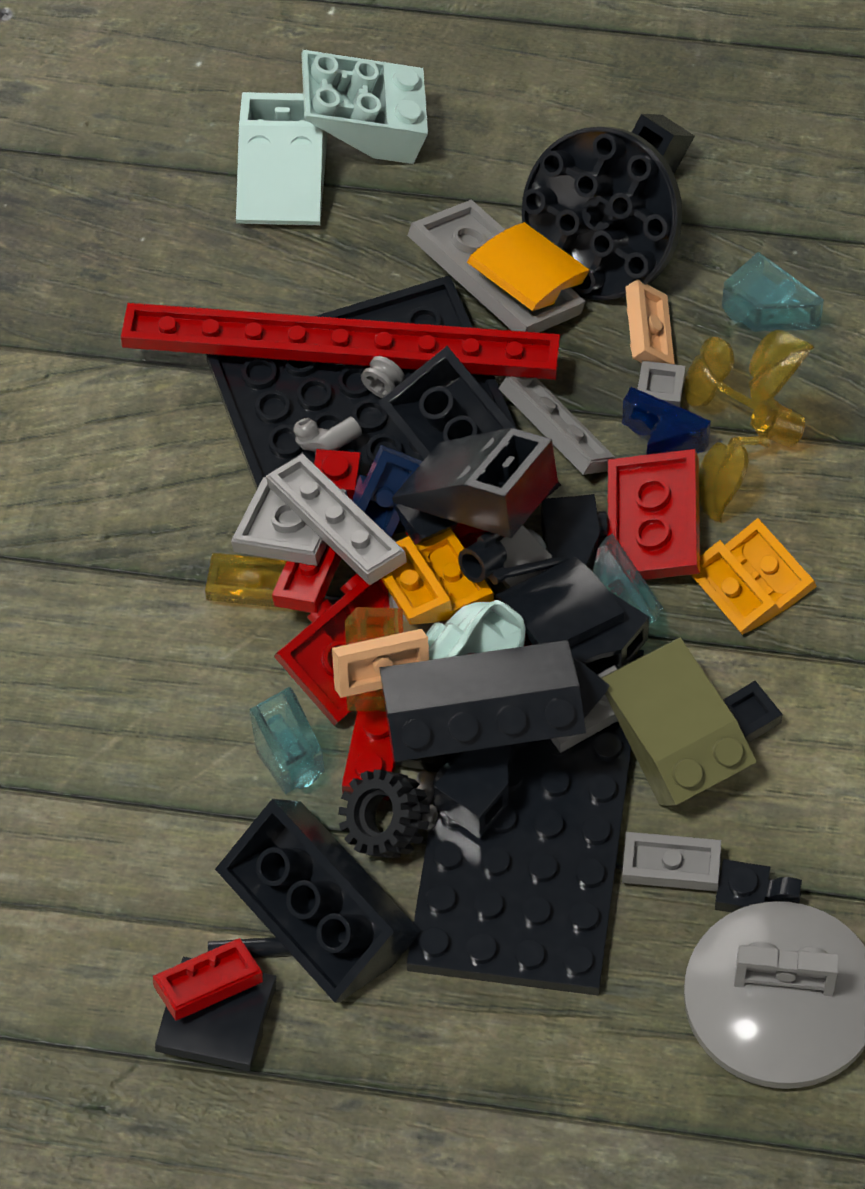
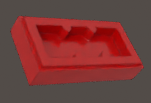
M240 938L153 975V986L175 1021L263 982L262 970Z

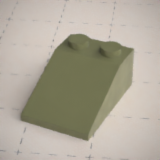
M681 637L601 677L610 685L605 695L659 805H678L757 763L737 720Z

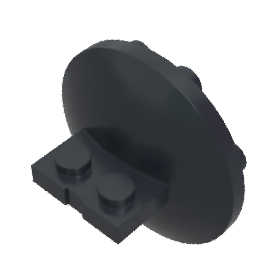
M602 126L573 131L559 138L536 161L529 174L523 193L522 223L525 222L589 269L582 284L573 286V288L570 287L580 297L594 300L625 297V287L638 279L644 285H649L666 268L676 250L681 234L682 200L676 178L670 166L658 150L649 142L624 129Z

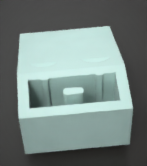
M303 50L301 55L304 119L374 159L414 164L428 135L423 68Z
M242 92L238 139L236 224L320 225L328 133L304 119L303 93Z

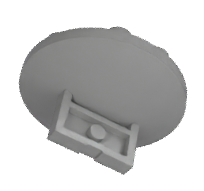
M780 901L763 902L740 908L726 915L702 936L694 948L686 969L684 1004L687 1019L694 1036L704 1051L718 1065L736 1077L760 1086L782 1089L802 1088L824 1082L847 1069L865 1049L864 944L841 921L824 911L804 904Z

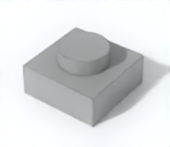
M642 360L636 406L679 412L686 366Z

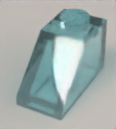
M757 252L724 282L722 308L732 320L738 323L742 322L754 332L815 330L821 324L824 299L760 252Z
M291 687L249 709L256 753L284 794L295 788L303 789L310 786L319 778L320 774L325 772L322 749Z

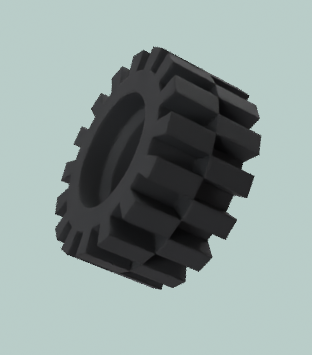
M384 770L365 771L360 774L362 780L354 778L349 783L354 791H344L341 799L348 801L347 808L339 807L338 815L346 816V821L339 823L341 831L350 832L344 838L346 842L350 845H356L354 850L359 853L384 858H400L401 853L409 854L414 851L411 843L420 844L424 839L418 833L419 829L428 830L429 826L428 821H422V814L430 813V805L421 804L420 802L427 798L425 790L416 789L420 784L415 779L408 778V775ZM385 796H388L393 805V816L388 828L384 832H380L376 825V810L380 801Z

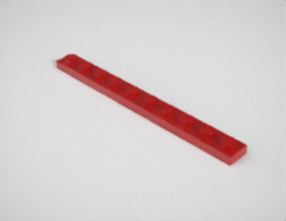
M127 303L121 342L122 348L370 366V362L375 356H382L392 360L400 368L416 370L448 346L471 374L556 380L560 334Z

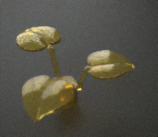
M782 330L770 332L763 338L755 350L749 366L750 374L753 377L749 382L751 399L723 382L734 365L733 349L724 339L719 337L706 339L700 347L699 355L694 358L687 372L684 394L690 405L697 408L705 407L712 401L717 390L754 410L751 417V426L759 436L733 437L728 445L720 442L715 443L709 449L699 467L700 504L707 515L719 523H722L723 513L739 490L748 469V453L742 445H761L768 448L771 442L774 441L786 447H793L803 435L805 429L804 417L782 406L774 397L795 373L814 346Z

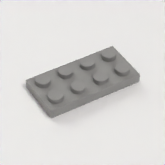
M472 199L411 223L407 236L511 331L539 333L582 313L586 301L571 288L561 290L554 305L532 311L467 263L472 253L505 230Z

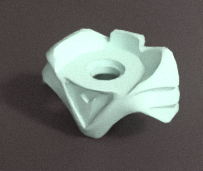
M499 600L475 602L465 605L445 625L440 622L434 623L426 633L429 644V660L461 656L468 653L523 647L526 631L524 620L508 604Z

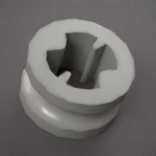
M375 356L370 362V368H366L361 374V380L369 391L383 398L405 380V374L392 360L382 356Z

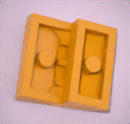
M525 222L510 227L487 241L472 253L467 261L469 265L532 311L554 305L561 290L582 284L589 272L587 267Z
M759 518L725 545L719 540L700 556V574L690 575L742 635L768 622L817 587L812 577Z
M452 529L418 545H415L409 536L397 541L396 543L405 551L407 562L381 578L410 625L449 620L465 605L475 602L494 601L493 591L485 580L474 583L462 573L458 563V556L464 547Z

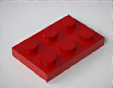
M690 449L609 459L607 575L611 584L700 574L699 458L696 450Z

